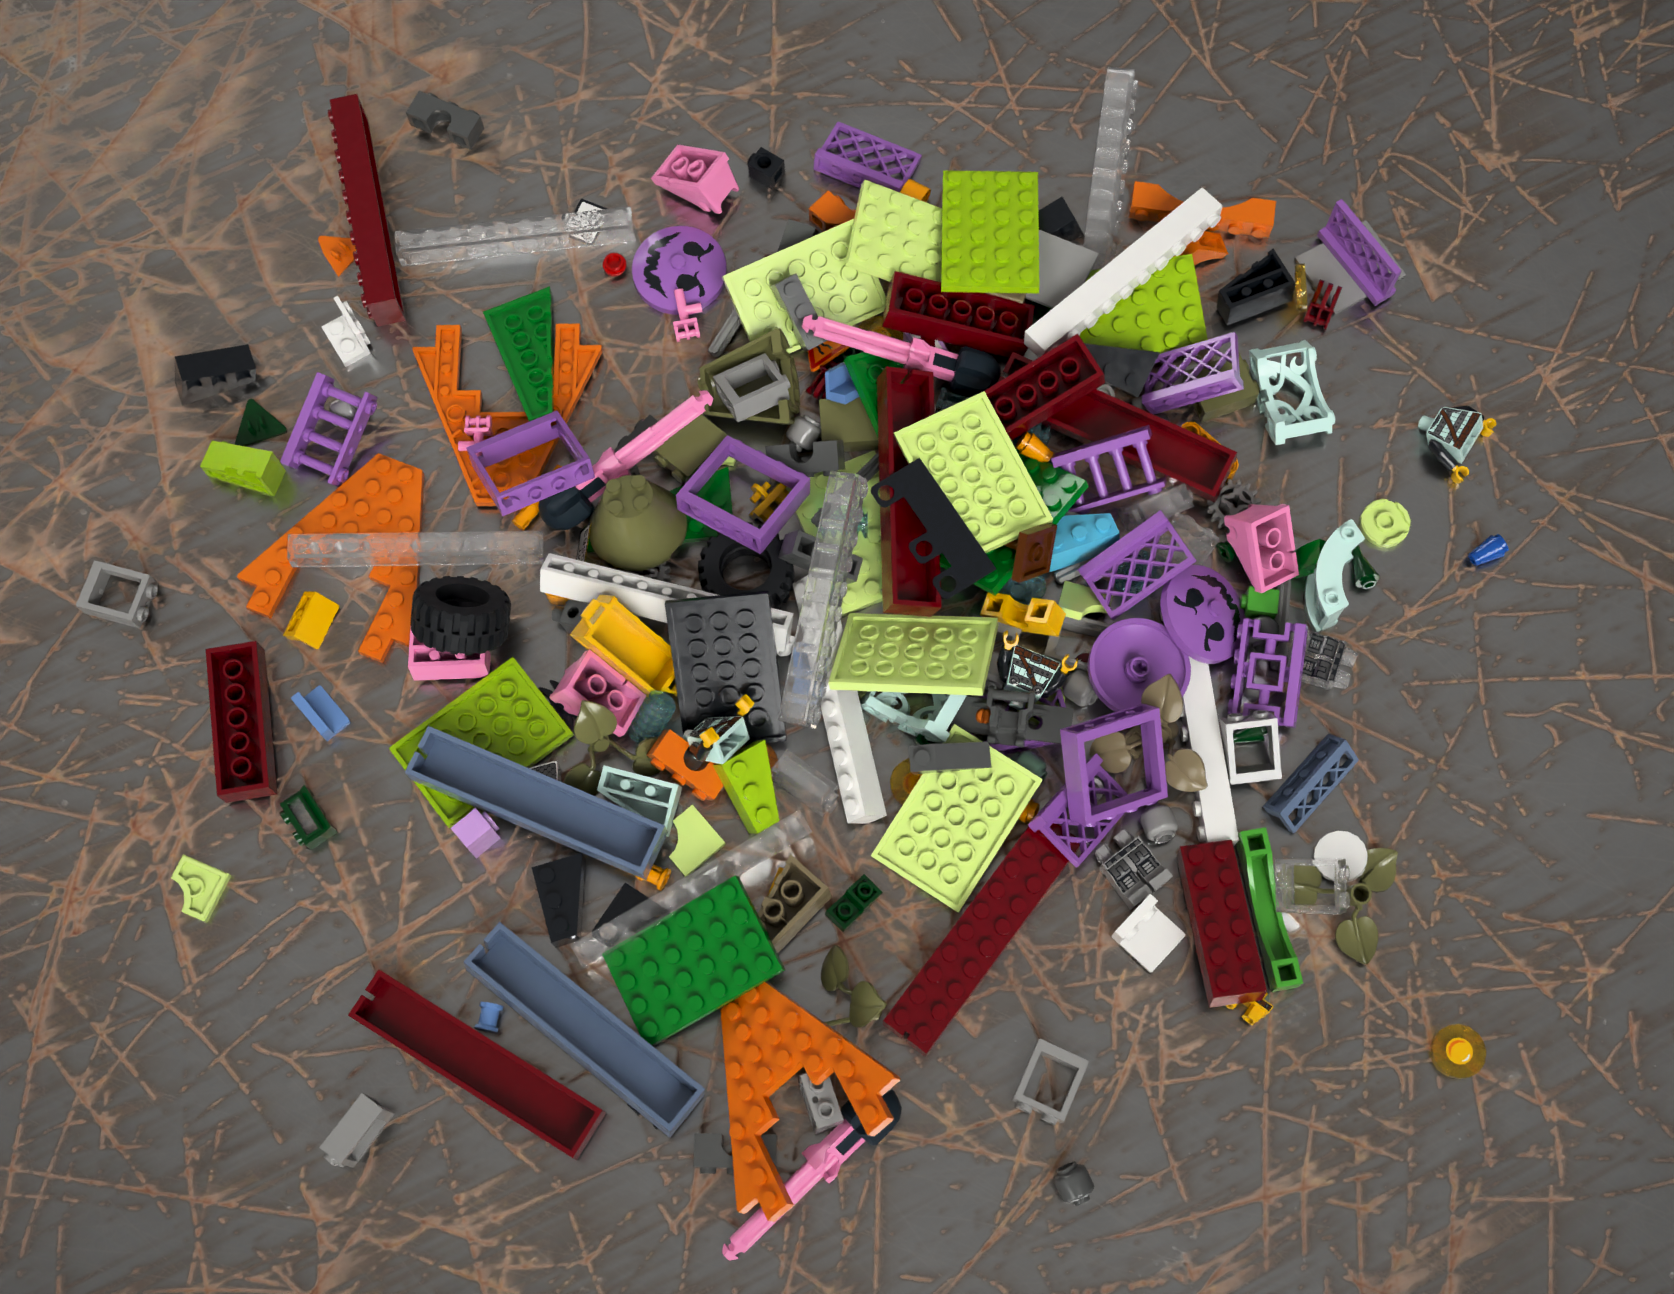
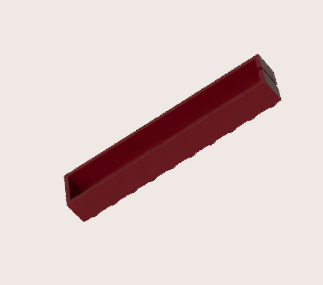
M358 94L329 99L331 109L327 111L330 123L334 125L331 134L334 143H337L338 149H335L338 164H341V169L338 170L341 183L345 186V190H342L345 204H348L349 210H346V217L349 225H352V231H349L352 245H355L356 251L353 252L355 264L359 266L360 270L357 273L360 287H363L364 291L361 294L362 304L367 309L369 319H374L377 327L405 321V315L368 118Z
M1012 352L1003 370L1005 377L1000 376L998 382L1031 363L1032 360ZM1097 389L1040 423L1084 444L1149 425L1152 436L1147 440L1146 447L1155 476L1159 478L1166 477L1168 482L1214 503L1237 460L1236 451ZM1133 445L1123 447L1122 455L1124 461L1143 470L1137 449L1133 448Z
M886 366L877 377L880 481L908 465L894 437V432L935 414L934 377L931 371L912 369L908 374V369ZM884 485L880 487V499L887 501L893 498L894 489L891 486ZM903 497L886 508L880 506L883 613L931 617L941 609V595L933 585V578L940 574V554L930 561L921 564L909 550V543L926 533L927 530ZM921 541L916 546V552L920 556H928L932 552V545L928 541Z
M1053 823L1050 829L1056 835L1063 836L1062 826ZM1028 826L883 1020V1025L899 1038L903 1039L905 1032H907L909 1036L906 1043L924 1057L927 1056L1070 861L1040 830L1034 832ZM1069 832V837H1076ZM1070 842L1071 850L1076 854L1080 849V843Z
M378 969L365 989L374 995L375 998L371 1001L361 995L348 1014L349 1017L571 1158L578 1160L606 1115L605 1111Z

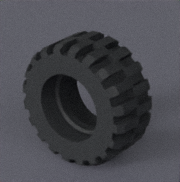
M759 524L758 529H760L763 525ZM718 531L717 538L711 536L707 541L708 547L702 548L700 553L701 560L698 561V576L702 591L717 595L769 591L771 608L780 610L781 603H786L790 597L789 592L793 590L795 577L793 564L778 558L784 539L780 540L779 534H777L765 550L759 554ZM752 555L763 559L770 567L768 579L759 587L751 590H739L728 585L724 581L723 571L730 561L739 556Z
M464 576L432 578L430 581L423 582L414 591L410 623L411 631L420 643L423 642L425 646L436 648L440 652L446 651L456 655L458 653L472 655L473 653L482 654L487 650L493 651L500 647L508 637L511 601L504 590H501L497 585H491L486 580L481 581L474 577L464 578Z

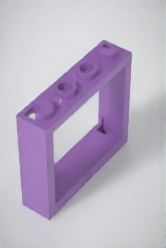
M558 411L466 447L472 467L502 516L595 478L589 456ZM555 421L556 425L551 426L550 423ZM560 437L575 462L503 492L498 491L485 470V467ZM481 452L482 455L477 457L476 453Z
M727 435L676 494L677 510L761 554L809 496L810 478L802 472H797L787 467L783 462L776 461L766 456L763 452L745 445L742 441L735 440ZM729 456L792 489L760 529L696 496Z
M1142 703L1060 729L1070 820L1080 823L1084 827H1091L1103 819H1115L1118 814L1135 812L1138 810V807L1155 805L1158 803V800L1168 797L1159 707ZM1140 724L1147 789L1091 807L1084 742Z

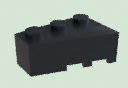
M1063 197L1058 198L1038 211L1039 230L1070 242L1084 236Z
M1274 248L1261 261H1256L1252 264L1247 272L1243 275H1238L1219 290L1217 309L1227 326L1292 301L1296 283Z
M583 853L531 867L550 941L555 948L581 940L586 858Z

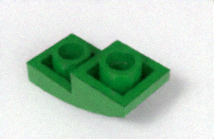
M1317 539L1301 546L1295 551L1299 575L1293 579L1314 574L1320 552L1326 541Z

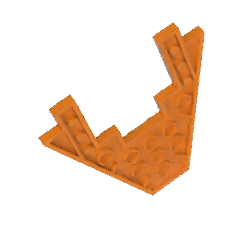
M580 323L556 324L554 411L559 412L566 424L603 350L602 345H580ZM436 325L435 347H413L412 350L476 506H496L472 467L468 452L458 450L459 441H474V436H468L464 432L465 417L476 418V416L480 415L481 418H486L487 415H491L493 436L529 421L525 412H482L481 390H459L461 325ZM551 422V426L556 425V422ZM484 436V440L493 436ZM560 437L485 467L498 491L503 492L541 476Z
M380 453L375 455L237 575L240 581L256 587L246 608L271 619L304 554L327 562L338 541L377 556L378 559L368 577L372 581L390 587L358 652L363 656L383 663L393 641L409 647L412 598L414 591L419 586L424 490L423 470Z
M766 981L726 1004L720 1011L738 1213L746 1214L757 1203H760L767 1221L775 1222L794 1204L761 1138L762 1134L780 1120L769 1097L803 1067L812 1084L820 1085L835 1072L867 1135L874 1137L894 1120L882 1096L901 1079L872 1056Z

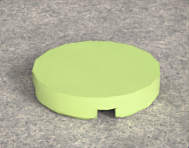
M1379 499L1365 507L1360 516L1359 527L1363 536L1370 543L1385 548L1396 546L1406 538L1411 519L1408 511L1400 503L1388 501L1389 499Z

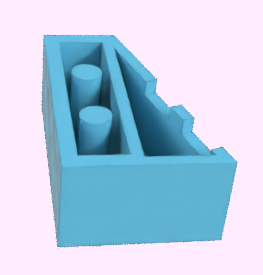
M1111 513L1063 516L1056 524L1057 531L1049 573L1094 558L1120 539V532Z

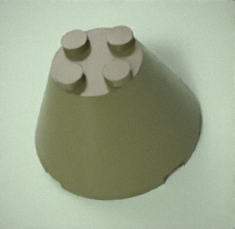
M625 475L607 482L606 489L590 518L589 539L598 557L612 564L614 568L625 571L647 570L666 562L671 558V554L677 547L682 545L687 533V516L677 510L676 496L669 490L646 480L642 475Z

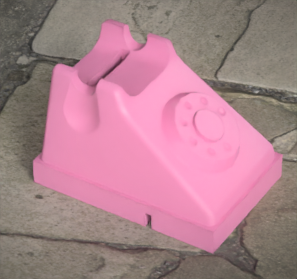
M677 145L651 178L655 185L661 186L693 203L703 211L710 212L712 210L717 214L722 213L721 203L731 190L739 191L738 184L727 162L729 158L725 152Z
M1250 504L1248 509L1235 515H1226L1224 517V524L1230 530V533L1226 534L1227 541L1236 552L1256 592L1264 593L1299 575L1296 552L1294 551L1295 543L1289 505Z
M589 649L583 653L580 659L564 671L563 678L549 698L555 703H561L567 713L576 716L579 714L582 700L605 706L613 712L617 719V726L613 734H616L618 737L624 736L646 695L628 680L625 681L626 678Z

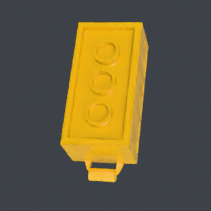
M599 595L596 600L592 599L580 615L582 619L570 636L587 650L590 649L626 678L625 681L628 680L642 691L646 697L659 700L664 692L677 696L676 683L671 690L668 688L675 679L671 646L640 621L637 616L620 604L615 596Z

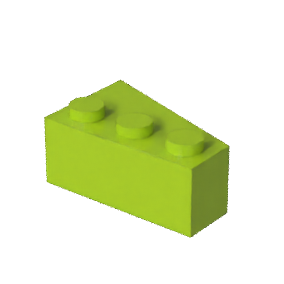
M211 441L200 465L207 476L274 497L286 472L280 460L272 451L234 445L226 441Z
M757 740L735 752L724 764L716 763L713 765L748 833L758 834L779 821L765 740Z

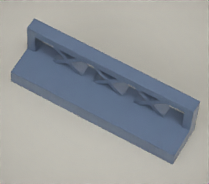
M1327 734L1265 803L1264 809L1268 814L1280 818L1289 832L1295 833L1359 761L1358 757L1346 739ZM1345 753L1348 760L1342 766H1339L1340 757ZM1331 771L1329 781L1323 784L1324 775ZM1314 790L1313 799L1306 803L1307 794ZM1295 808H1298L1297 817L1291 822L1288 816Z

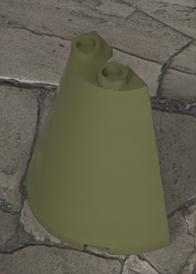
M780 328L774 329L699 368V389L701 391L707 390L714 398L711 406L708 403L704 406L706 410L703 412L704 415L735 419L718 396L713 376L766 353L771 361H776L780 374L787 376L791 386L788 388L790 399L779 400L778 405L745 420L785 425L794 424L795 414L800 413L799 381L794 358L786 351L790 347ZM766 374L734 389V391L740 398L773 383V381Z

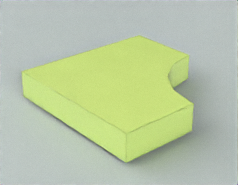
M1064 581L1058 605L1066 613L1065 617L1081 620L1088 613L1099 612L1107 614L1090 587Z
M693 804L673 820L678 832V842L669 858L687 878L723 848L726 843Z
M183 854L171 876L173 880L179 883L184 893V905L181 912L208 923L232 875Z

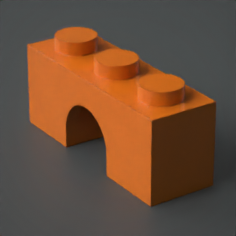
M671 729L663 730L646 755L652 759L650 763L661 771L666 769L672 774L671 779L679 785H688L693 789L691 793L702 801L705 799L714 800L723 787L713 767L716 763L703 761L697 770H690L684 762V754L689 747V743Z

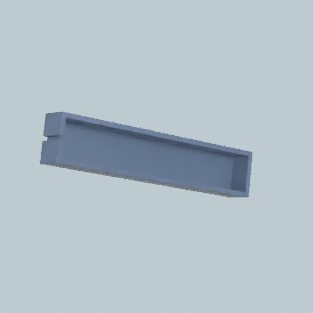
M430 726L427 727L418 745V748L427 756L426 760L420 753L415 751L405 770V774L417 783L645 880L668 834L665 825Z
M499 922L484 938V944L488 950L487 954L484 947L479 944L464 961L466 971L670 1138L704 1097L705 1088Z

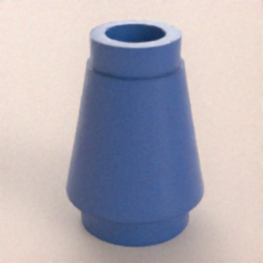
M1490 535L1469 553L1468 557L1472 564L1477 567L1478 565L1504 557L1509 548L1501 535Z

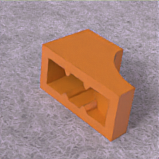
M1204 231L1201 238L1196 242L1192 241L1179 256L1192 254L1195 266L1203 261L1222 259L1228 254V251L1219 233Z

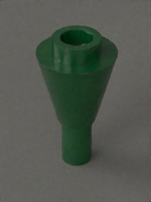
M1358 545L1351 552L1354 556L1355 585L1363 589H1369L1377 584L1380 576L1368 560L1363 557Z
M1266 726L1237 729L1233 733L1234 743L1265 741L1264 736L1268 735Z

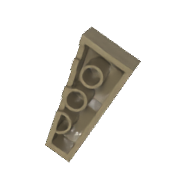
M791 854L786 861V866L781 874L779 873L768 897H765L758 912V916L777 954L832 897L829 888Z

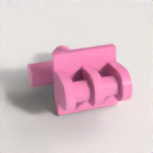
M674 290L680 321L673 322L677 342H680V339L683 338L690 340V337L694 336L700 338L697 317L689 319V315L702 312L701 302L686 305L684 290Z
M480 415L476 416V418L465 417L464 432L468 436H474V441H459V451H467L466 447L483 441L484 436H493L491 415H487L486 418H481ZM481 452L476 453L477 457H478V456H481L482 453H481Z

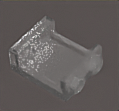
M1177 512L1171 524L1197 560L1192 565L1203 566L1216 548L1220 538L1216 536L1213 530L1207 527L1203 528L1195 523L1191 516L1187 514L1182 515ZM1169 530L1162 535L1158 544L1170 545L1172 534ZM1157 549L1154 561L1166 562L1169 550ZM1151 550L1145 557V560H1149ZM1174 551L1171 563L1180 564L1188 557L1184 552ZM1153 566L1152 573L1161 577L1165 567Z

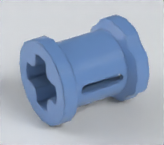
M480 1002L481 1013L478 1024H475L474 1029L498 1033V1028L496 1027L497 1020L504 1006Z

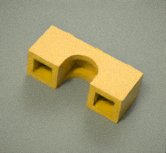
M988 592L980 615L982 617L998 618V622L1022 629L1021 632L1058 637L1066 613L1054 600L1032 598L1030 604L1026 605L1014 600L1008 594L997 593L993 595Z

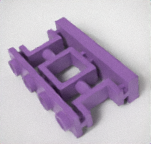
M1244 618L1243 624H1239L1237 630V639H1241L1240 649H1236L1234 654V664H1238L1237 674H1232L1231 689L1235 690L1234 698L1229 699L1228 714L1240 713L1244 678H1247L1246 688L1260 690L1258 704L1244 703L1243 713L1241 714L1247 716L1250 715V710H1267L1273 712L1274 716L1277 717L1278 726L1296 728L1308 626L1301 623H1285L1284 635L1260 633V620ZM1253 628L1252 637L1254 639L1266 640L1264 654L1250 652V659L1247 662L1250 630ZM1291 632H1294L1290 667H1287L1288 657L1275 655L1276 641L1290 642ZM1257 659L1281 662L1278 686L1254 683ZM1285 683H1288L1284 718H1281L1282 708L1268 706L1270 692L1284 693Z

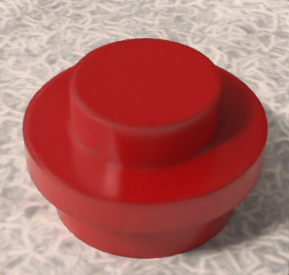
M618 253L608 254L603 261V269L610 276L621 275L627 267L625 258Z

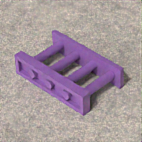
M317 372L280 463L298 469L301 464L307 465L330 475L327 483L339 487L348 478V468L370 415H373L377 408L376 401L378 397L368 392H365L362 398L335 388L333 384L334 379ZM332 396L358 407L353 421L325 410L324 405L327 397ZM323 419L349 430L344 443L316 433L315 426L318 420ZM313 441L339 452L335 465L332 466L306 455L305 450L308 443Z
M1149 425L1053 454L1051 461L1054 468L1061 466V469L1076 476L1075 462L1085 459V462L1089 464L1099 495L1098 497L1085 500L1082 494L1068 512L1084 515L1091 511L1090 508L1145 492L1148 495H1152L1162 491V487H1165L1167 482L1166 477L1156 479L1146 447L1147 440L1152 436ZM1133 445V448L1137 449L1147 481L1132 486L1122 455L1123 447ZM1109 452V455H1112L1123 488L1122 490L1108 493L1098 462L1099 454Z

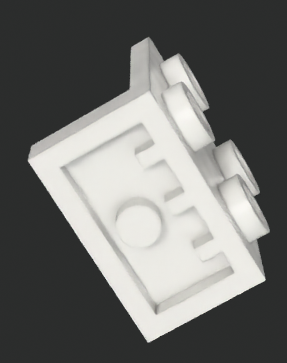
M336 296L334 300L342 316L321 327L344 366L347 367L371 354L367 347L370 341L360 322L355 318L347 301L342 303L339 297Z
M1151 894L1147 896L1112 935V938L1150 973L1156 969L1185 937V933L1155 907L1158 900Z

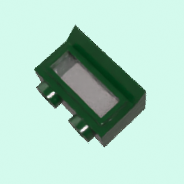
M304 785L300 791L280 803L283 809L280 815L287 825L292 823L296 829L292 834L299 845L305 844L312 850L338 832L329 823L324 810L313 798L314 794Z

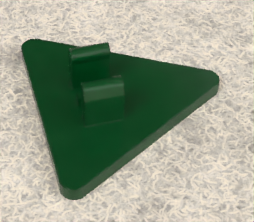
M249 399L235 445L248 446L286 434L287 428L256 401Z

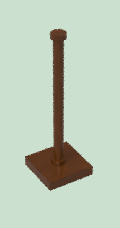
M1047 523L1020 531L1018 540H1013L1004 545L1016 550L1011 580L1021 583L1049 572L1057 531L1056 524Z

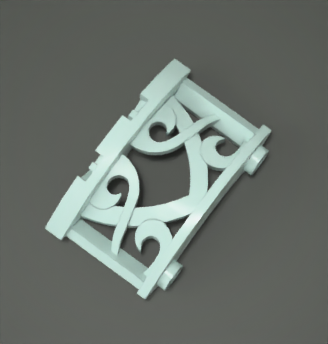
M1306 340L1262 350L1259 348L1249 350L1252 380H1257L1259 386V395L1256 399L1260 414H1264L1267 418L1265 428L1275 445L1284 444L1285 439L1323 431L1326 434H1331L1332 425L1335 424L1334 412L1330 410L1325 402L1319 386L1315 368L1316 350ZM1301 352V366L1296 365V357L1292 359L1289 367L1285 366L1286 354ZM1281 356L1280 363L1267 360V358ZM1277 375H1279L1278 384L1275 386L1271 385L1269 379L1272 378L1275 381ZM1285 378L1293 382L1304 392L1303 399L1296 410L1288 403L1274 400L1273 395L1281 389ZM1279 408L1284 409V410H1285V413H1284V414H1280L1279 411H1278V409H1279ZM1311 414L1316 415L1317 419H1314V418L1311 417L1310 415H1311Z
M1352 519L1342 524L1329 537L1320 552L1314 574L1308 575L1305 580L1304 610L1310 628L1315 634L1335 625L1338 622L1337 618L1349 605L1342 586L1343 566L1354 558L1351 552L1365 539Z
M867 691L865 696L861 698L860 704L863 710L886 723L889 719L892 723L894 721L900 724L898 729L915 737L921 733L928 741L943 743L946 742L950 735L946 730L967 695L932 694L934 706L924 707L912 716H909L910 705L903 695L906 694L904 692H881L876 697H873L876 691ZM896 698L902 701L903 705L900 709H894V706L899 704ZM928 714V718L923 719V717Z

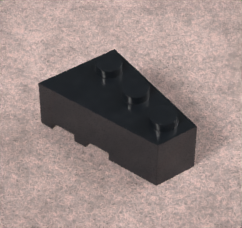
M1084 343L1103 371L1105 384L1132 397H1139L1160 352Z
M248 344L175 356V384L182 406L254 382L256 378V367Z

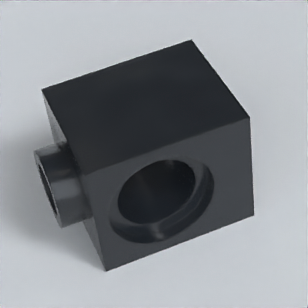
M762 147L748 159L749 177L770 189L774 188L785 173L784 160Z

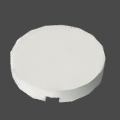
M1335 831L1328 833L1319 840L1315 847L1314 861L1321 875L1328 880L1336 881L1337 883L1354 881L1363 874L1367 865L1368 853L1365 844L1358 836L1350 832Z

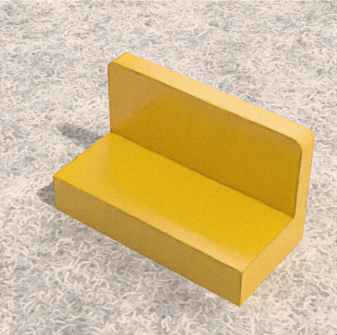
M304 591L283 636L290 640L301 641L314 649H319L339 609V605L316 591Z

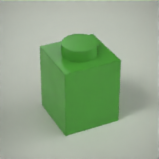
M1249 586L1246 593L1241 594L1240 608L1244 609L1245 617L1253 619L1259 615H1267L1274 620L1278 614L1280 590L1270 589L1264 593H1259L1255 591L1253 586Z

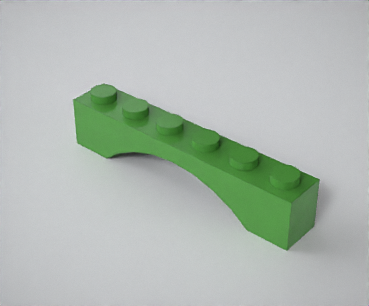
M1264 827L1241 831L1238 834L1239 841L1236 843L1270 991L1276 992L1297 988L1303 984L1297 955L1289 939L1280 909L1274 877L1272 850L1267 829Z

